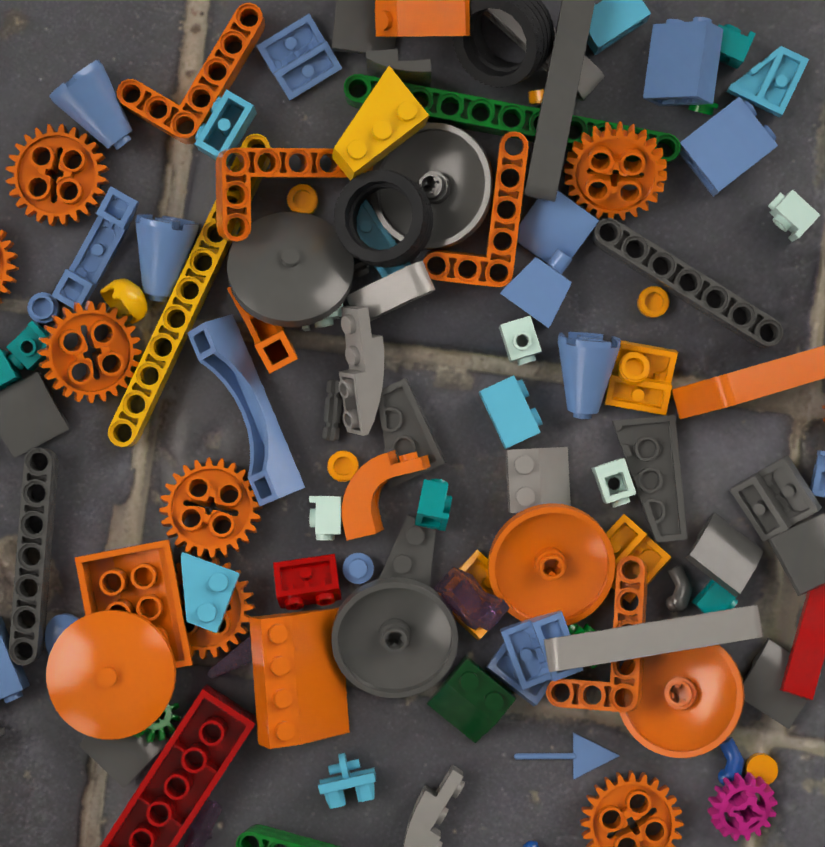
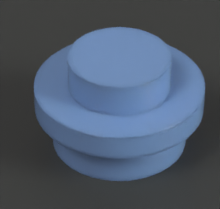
M37 293L28 302V314L38 323H50L53 321L51 316H58L59 303L49 293Z
M353 553L343 563V574L351 583H365L373 575V562L364 553Z

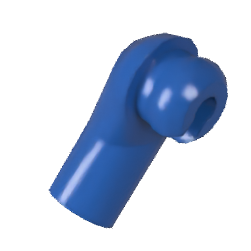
M729 737L719 746L727 760L725 769H721L718 773V780L723 786L725 785L723 778L726 777L730 782L733 781L735 773L738 772L742 775L744 759L732 737Z

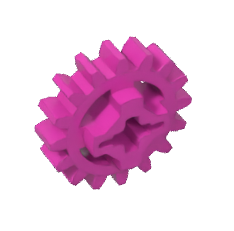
M738 772L735 773L734 780L731 782L728 778H723L725 785L722 788L716 785L714 787L718 793L717 796H710L708 798L712 807L708 808L707 812L712 817L710 820L724 837L730 835L734 841H737L740 835H743L746 841H749L752 832H755L758 836L762 835L760 828L762 826L769 828L771 824L767 820L768 817H776L777 814L772 809V807L778 804L777 800L772 796L774 794L772 788L762 777L758 776L755 779L750 772H747L744 779ZM756 792H757V793L759 794V796H760V801H757L758 798H757V796L755 795ZM724 812H727L730 818L729 821L725 819Z

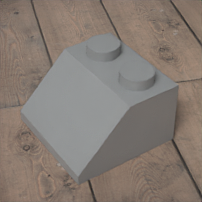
M568 447L505 450L509 513H519L532 506L548 503L571 506Z

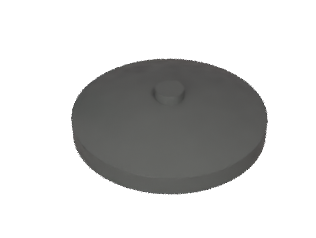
M426 123L422 129L375 164L374 170H391L407 176L417 183L427 195L433 210L434 223L432 235L425 246L426 250L444 249L464 241L479 228L491 207L494 195V174L490 160L482 146L473 137L452 125ZM391 188L380 189L371 194L375 213L383 227L393 237L402 241L408 233L412 222V206L408 198L400 191Z
M279 212L252 222L248 237L243 241L233 242L227 261L228 281L237 302L253 317L275 326L300 327L325 319L342 305L352 287L354 261L353 256L340 242L335 227L327 221L307 213Z
M382 578L359 587L342 603L337 611L332 627V651L341 672L359 689L379 697L404 698L430 689L447 674L454 662L458 648L457 624L448 603L431 587L409 578Z

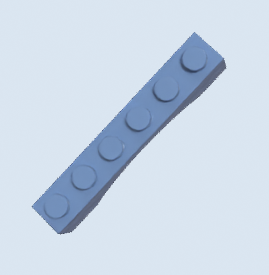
M233 314L204 322L187 332L198 361L223 382L234 397L242 413L250 444L248 480L259 506L305 488Z

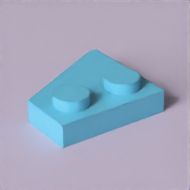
M780 46L740 79L732 83L726 92L740 97L742 100H746L750 104L780 118L809 59Z
M182 552L180 557L186 621L218 633L240 573Z

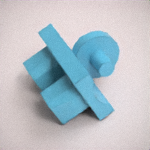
M345 753L338 754L339 763L329 765L328 769L330 775L342 773V775L320 779V784H318L320 795L324 794L329 808L333 809L346 805L343 789L352 787L356 789L358 802L373 800L375 798L374 782H376L375 767L350 772V770L361 768L359 759L347 761Z

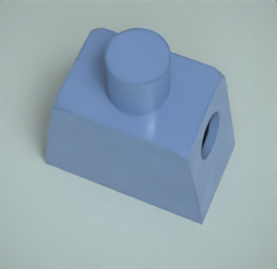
M559 249L555 251L547 264L535 257L500 294L549 328L572 282L562 276L572 259Z

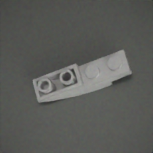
M350 305L341 307V327L345 333V357L349 364V369L339 371L340 382L338 388L343 400V422L347 432L365 436L371 430L380 403L384 377L383 336L371 333L368 307Z
M452 764L436 791L426 784L424 785L411 812L403 847H442L443 842L439 841L441 839V831L434 827V824L440 825L449 810L445 807L451 796L456 799L465 785V782L462 781L464 776L461 769Z

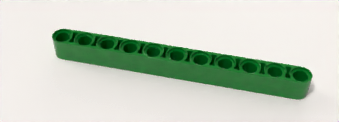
M363 74L349 76L344 83V95L347 103L354 108L360 109L380 78ZM403 82L414 97H423L427 100L428 105L424 108L429 114L427 122L443 123L456 128L503 136L510 131L522 133L527 141L534 142L536 130L533 123L538 121L540 108ZM355 85H362L367 89L366 94L360 98L353 97L349 92ZM452 102L459 110L454 115H446L442 112L441 107L445 103ZM478 108L485 109L489 114V118L485 121H477L473 118L472 112ZM508 114L516 115L519 119V125L508 127L504 124L503 117ZM573 115L571 126L579 129L580 137L577 139L568 138L566 149L572 150L574 141L582 143L581 135L583 132L593 136V126H596L601 132L605 131V123L607 121ZM609 122L612 129L617 128L618 123ZM623 125V130H628L630 126ZM635 127V134L638 135L644 128ZM645 129L647 130L646 141L655 137L657 145L664 143L671 148V156L661 158L666 159L667 165H670L679 155V140L669 133ZM516 136L510 137L513 139L521 140L519 137ZM597 153V154H596V155H601V156H607V157H608V155H606V154H604V153ZM631 155L626 157V160L636 162L640 158Z

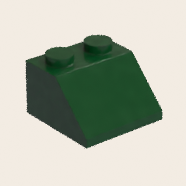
M465 655L429 699L427 705L476 743L497 724L516 700V697L507 687Z

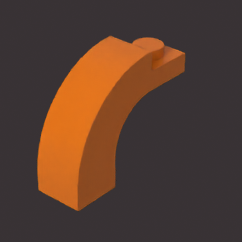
M228 287L227 290L254 340V346L269 374L297 360L298 356L284 327L265 323L250 315L240 306L232 294L231 288Z
M393 450L372 458L358 469L346 488L342 502V522L347 541L377 534L384 530L379 511V496L382 488L393 477L431 467L428 455L418 457L417 451L400 455V462H398L396 452Z

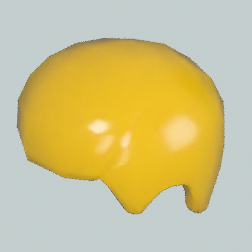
M124 278L117 279L100 290V294L108 306L118 309V317L123 314L133 316L130 323L134 324L146 316V296L140 286Z

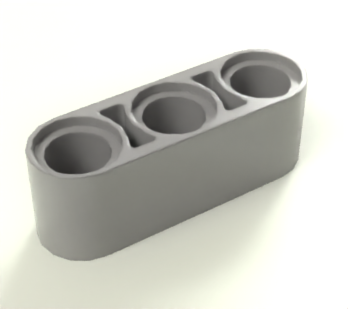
M419 261L349 294L346 299L349 306L368 307L371 322L434 292L435 287L424 262Z

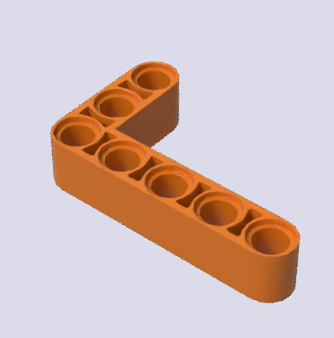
M244 3L236 9L180 105L134 79H126L118 85L116 92L119 102L130 113L181 143H195V135L203 123L206 124L212 114L211 108L215 100L219 96L222 97L226 89H230L264 32L265 20L260 8L253 3ZM248 15L258 17L257 23L251 27L242 24L243 19ZM237 41L242 44L241 50L237 53L231 54L226 51L227 46L231 42ZM214 69H225L226 75L223 79L216 81L211 79V73ZM130 91H140V97L137 101L133 103L126 102V96ZM203 94L210 96V102L207 106H195V100L198 96ZM157 106H166L167 113L164 117L158 119L153 117V110ZM185 121L194 123V129L189 134L179 133L180 125Z
M510 131L502 136L499 143L486 255L440 249L431 250L424 256L423 262L432 280L490 287H503L512 280L529 149L528 141L522 133ZM513 136L519 137L523 144L522 150L516 155L508 154L505 150V142ZM506 169H515L519 174L518 182L513 186H505L501 182L502 173ZM506 200L511 201L515 205L513 215L508 218L501 217L497 213L498 205ZM500 232L508 233L511 236V243L505 249L497 248L493 243L494 237ZM436 256L441 257L445 262V268L438 273L429 270L427 265L429 259ZM464 260L473 261L477 267L476 272L471 276L462 275L458 270L460 263ZM493 265H505L507 267V275L500 280L493 279L490 276V269Z
M230 148L221 151L216 158V225L220 237L228 241L238 242L243 241L250 234L251 178H348L332 159L333 149ZM230 154L236 155L240 162L235 172L229 170L226 165V159ZM262 154L268 156L271 163L270 168L266 172L262 171L258 166V158ZM294 154L301 160V167L297 172H294L289 166V159ZM323 155H327L331 160V168L327 172L320 167V159ZM231 186H235L240 192V198L235 204L229 202L226 195L227 190ZM232 218L237 219L240 223V231L235 236L229 234L227 230V224Z
M825 345L672 389L679 418L684 419L727 408L824 379Z
M625 556L617 564L613 628L646 623L648 567L644 561L636 556ZM630 562H636L640 566V574L635 579H628L625 575V567ZM629 593L637 595L639 600L638 606L633 611H627L623 606V599ZM644 657L633 659L635 669L629 675L621 672L619 667L620 661L611 662L610 682L566 678L551 681L546 689L547 699L552 705L562 708L612 712L633 711L637 709L641 702ZM560 684H565L570 690L569 698L564 702L559 701L555 695V690ZM592 686H596L601 691V700L597 704H591L586 697L587 690ZM624 688L629 689L633 694V702L628 707L622 706L617 698L620 690Z

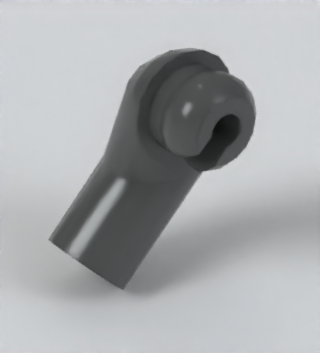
M681 564L668 570L675 589L673 596H669L665 603L667 609L673 613L677 611L682 612L688 607L693 591L692 585Z

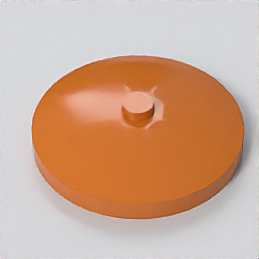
M540 504L517 513L498 531L489 551L488 575L497 600L516 619L524 621L540 615L562 611L568 626L592 614L607 597L615 575V555L604 529L589 514L565 504Z
M123 610L94 612L68 626L54 643L46 668L47 689L51 702L58 714L75 730L98 739L115 740L127 738L151 726L167 708L176 684L174 654L163 633L144 617Z
M720 644L647 656L643 660L640 705L633 711L619 713L631 735L647 749L672 758L696 757L720 746L735 730L744 707L743 679L736 662ZM624 660L620 669L621 672L625 675L631 674L635 669L634 660ZM626 688L620 690L617 696L618 702L624 707L630 706L633 702L632 692Z

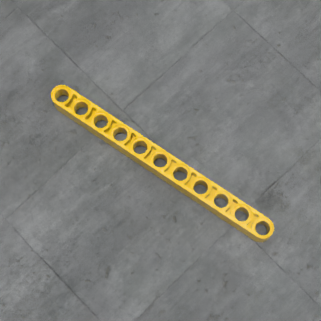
M257 133L247 136L240 147L251 148L254 144H263L265 148H271L267 138ZM263 154L258 158V166L265 172L270 159ZM237 156L230 168L233 172L238 169L240 164ZM252 178L251 201L262 178ZM231 186L227 190L228 200H239L240 192L235 186ZM216 200L109 426L108 437L116 446L132 447L140 440L188 338L187 332L191 331L233 242L223 239L215 243L210 240V233L213 229L217 228ZM232 218L227 224V230L229 234L235 236L240 223L237 219ZM202 256H210L212 258L211 267L206 271L198 270V259ZM189 284H197L199 288L198 295L194 299H186L183 293L185 287ZM176 312H183L185 323L179 328H173L170 322L171 316ZM163 340H169L172 344V350L167 356L162 357L157 351L158 344ZM150 368H155L159 375L158 380L153 385H148L144 380V374ZM141 396L145 401V408L142 412L136 414L131 409V401L135 397ZM124 424H127L132 431L131 438L126 442H122L118 437V429Z

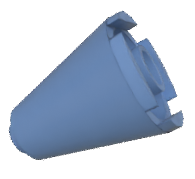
M99 60L93 61L78 71L69 81L62 83L49 95L55 105L107 149L114 146L118 150L131 140L128 134L133 129L117 98L106 70Z
M137 214L135 223L142 291L148 294L149 300L166 302L167 297L171 296L187 262L198 233L199 224L194 223V221L170 216L155 217V220H153L152 214Z
M568 332V338L563 333H559L558 347L567 410L573 412L574 418L591 419L592 414L599 412L621 347L620 338L612 336L610 342L604 341L603 334Z

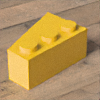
M390 66L385 70L333 149L332 159L350 181L366 172L426 125L429 114Z

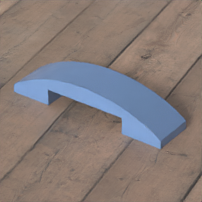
M110 186L96 212L98 216L69 269H65L51 295L53 298L73 309L74 302L80 303L83 308L114 258L139 204L137 200Z

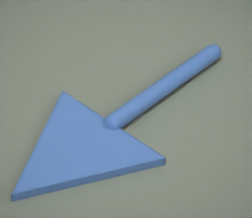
M573 732V753H516L514 758L516 760L573 759L574 780L620 755Z

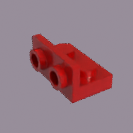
M335 554L273 563L276 598L280 608L299 610L304 605L310 604L327 606L342 599Z

